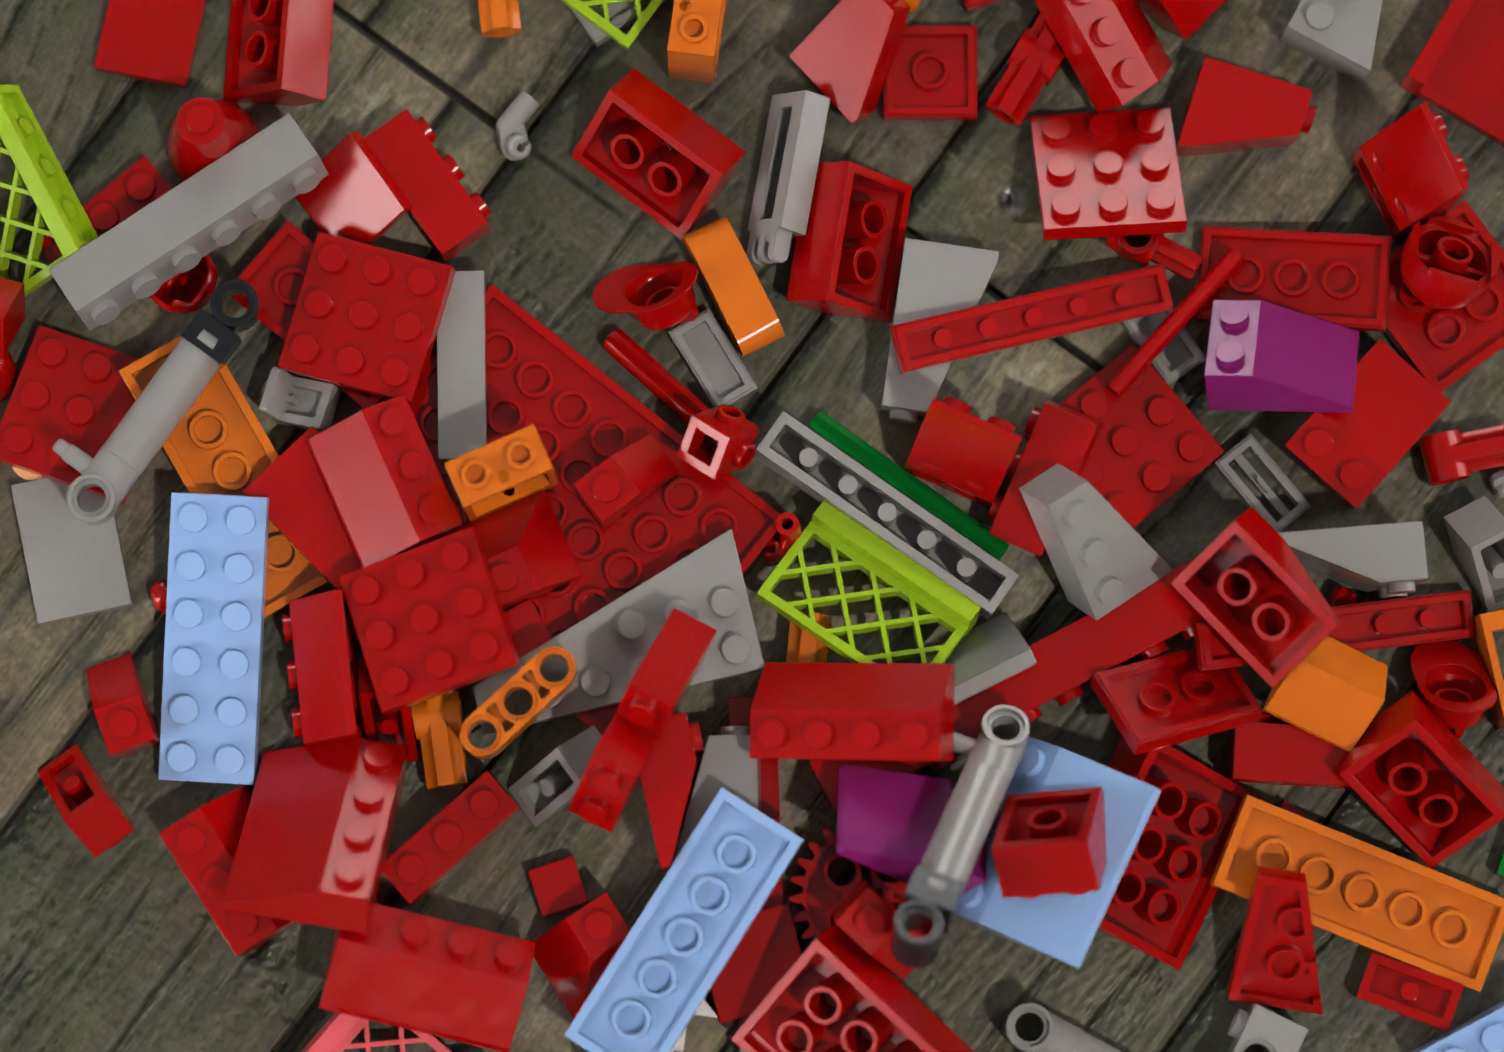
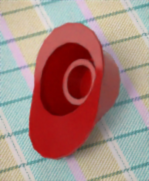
M687 261L626 266L602 278L593 289L592 300L595 306L604 312L617 314L631 313L645 328L652 331L664 330L676 324L694 321L698 317V307L695 302L696 296L692 287L697 279L698 270L693 263Z
M1454 640L1419 644L1413 650L1410 656V664L1420 691V700L1457 739L1461 738L1465 729L1477 725L1483 717L1485 710L1493 707L1497 700L1496 689L1492 684L1485 663L1479 654L1470 647Z

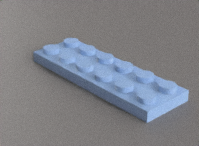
M171 492L158 780L254 785L256 782L268 552L269 497Z
M721 787L564 1036L589 1052H671L805 840Z

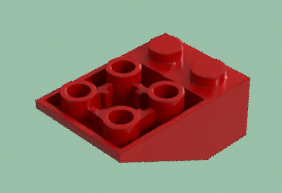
M1427 102L1418 105L1365 142L1351 157L1393 240L1410 233L1413 226L1419 221L1420 225L1427 224L1430 217L1445 215L1469 188L1467 183L1470 179L1468 168L1459 154H1452L1445 140L1448 137L1445 122L1437 111L1431 112Z
M945 396L943 401H939L933 398L908 456L904 470L917 478L990 509L1022 440V436L1015 434L1016 427L1003 419L989 416L988 420L985 421L969 414L971 407L957 399Z

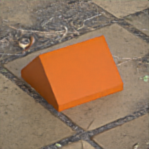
M1327 636L1289 674L1272 688L1263 711L1346 752H1351L1385 702L1388 665Z

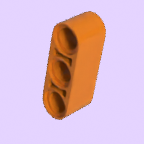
M726 216L682 237L688 253L742 357L786 337L778 316Z
M558 646L546 647L539 651L465 720L460 731L461 742L465 749L471 755L480 759H490L500 754L575 683L578 672L576 662L571 653ZM550 658H562L569 667L567 676L560 682L555 683L545 680L541 672L543 664ZM523 690L531 694L533 699L532 707L524 715H512L506 709L507 698L514 691ZM482 723L491 724L496 728L497 732L496 741L486 749L474 747L470 740L471 731L475 726Z

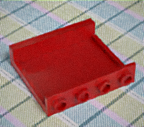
M1451 0L1400 86L1503 148L1504 0Z

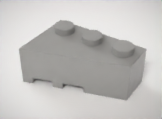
M1301 0L1280 41L1362 84L1371 71L1383 0Z
M1057 463L1019 488L1067 601L1096 621L1173 571L1161 556L1087 480L1061 464Z

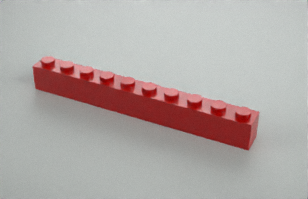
M1194 560L1174 569L1096 621L1087 615L1030 645L1029 647L1037 661L1035 665L954 705V731L977 739L981 730L983 716L994 706L1004 704L1015 706L1022 710L1028 717L1029 723L1043 716L1039 707L1055 699L1059 707L1085 694L1081 685L1091 681L1093 673L1123 666V663L1140 655L1142 660L1154 658L1169 650L1165 641L1182 633L1185 641L1194 637L1193 624L1208 621L1171 584ZM953 751V762L813 759L809 761L808 766L834 815L838 813L839 768L843 765L914 774L929 766L931 771L936 773L958 761V758Z

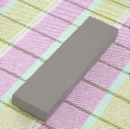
M484 270L455 272L437 333L438 459L440 462L453 460L487 445Z

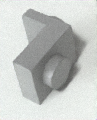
M272 367L268 380L265 381L261 388L259 411L280 425L308 430L313 426L320 433L331 426L342 390L331 383L292 376L282 368Z

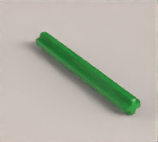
M818 412L807 427L998 561L1001 560L1008 550L1009 545L1006 541L990 535V530L824 412Z

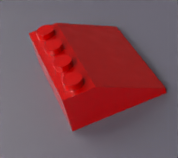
M1122 736L1107 767L1160 789L1161 792L1097 930L1180 970L1219 889L1210 885L1243 796L1250 795L1259 800L1262 798L1171 746L1134 755Z
M355 738L264 752L223 897L222 910L367 934L405 783L407 746Z
M834 924L812 942L731 1038L744 1052H974L837 924Z

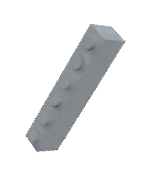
M288 113L49 269V272L76 313L91 331L99 325L112 322L118 317L120 311L137 300L150 297L157 292L161 284L178 273L193 269L200 262L201 258L219 246L231 244L239 237L242 231L259 220H266L279 211L282 205L297 195L312 191L329 173L316 150L290 113Z
M785 411L780 414L756 448V459L819 503H822L823 500L981 606L979 614L987 620L992 616L1019 577V574Z

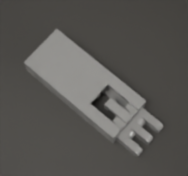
M808 90L772 95L747 229L750 232L746 255L751 265L785 262L789 255L792 235H806L830 98Z

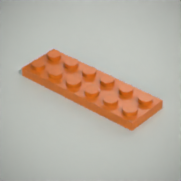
M181 336L119 370L135 400H137L182 339ZM226 364L223 368H219L162 446L189 493L245 496L242 491L279 457ZM270 521L264 619L288 606L289 601L300 599L328 583L318 570Z
M1250 795L1243 796L1210 885L1249 900L1257 866L1305 873L1312 926L1413 967L1465 985V988L1475 992H1481L1504 931V898Z

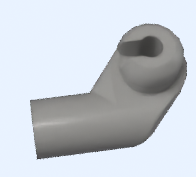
M521 91L497 120L495 126L500 151L506 158L514 161L525 159L531 152V142L528 141L525 123L540 106L532 96L524 91Z

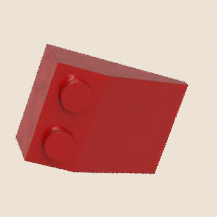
M1379 339L1357 363L1353 413L1313 412L1284 445L1357 509L1451 401L1385 342Z
M1252 506L1236 518L1171 582L1178 592L1272 688L1341 624L1288 543Z
M686 712L672 715L640 776L662 872L669 871L673 864L697 770L696 755L704 753L698 721L688 723Z

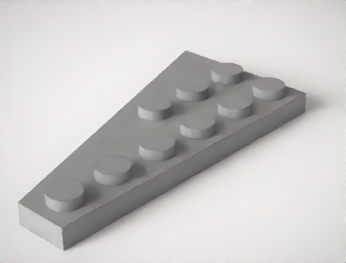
M732 529L519 659L521 665L492 675L474 686L473 690L477 707L479 708L539 651L551 646L562 647L571 653L576 662L578 674L572 687L532 724L620 704L629 682L674 608L717 630L701 666L688 687L763 670L764 661ZM550 658L542 666V677L549 682H560L567 676L569 667L562 658ZM523 690L511 693L506 701L507 711L516 716L529 712L533 704L531 694ZM481 724L484 735L497 733L496 728L491 724Z

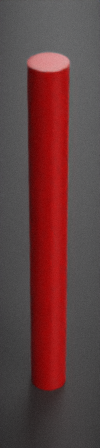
M1230 247L1105 386L1113 395L1118 398L1123 395L1245 260L1239 251Z

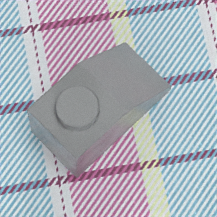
M1483 496L1443 518L1453 552L1488 613L1504 608V516L1486 496Z
M594 725L555 748L508 788L535 828L572 802L591 755L602 738Z

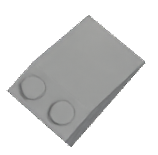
M1423 521L1278 532L1288 543L1304 569L1364 593L1378 592L1380 600L1407 597V593L1415 592L1416 586L1428 579Z

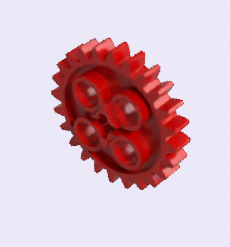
M826 828L822 830L823 838L826 842L823 847L811 841L807 844L814 858L812 860L798 858L796 861L801 868L806 870L805 876H793L790 879V882L802 887V893L789 897V902L803 905V911L792 918L793 922H808L810 927L802 934L801 938L803 940L814 936L818 937L832 927V913L862 882L860 863L836 853L837 837ZM836 859H846L851 862L855 869V878L849 885L839 886L830 880L828 867L831 862ZM870 868V883L889 901L901 907L909 884L899 880L893 883L884 882L878 877L876 870Z

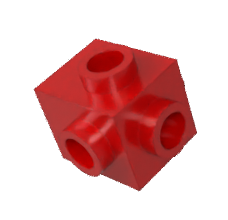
M722 404L691 416L677 457L715 480L742 470L750 464L756 453L754 442L760 427L747 420L745 414L740 409L730 405Z

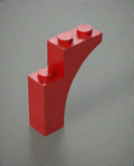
M676 608L672 610L629 682L614 718L594 749L568 809L569 811L591 824L597 825L609 832L613 831L658 741L701 666L717 632L716 629Z

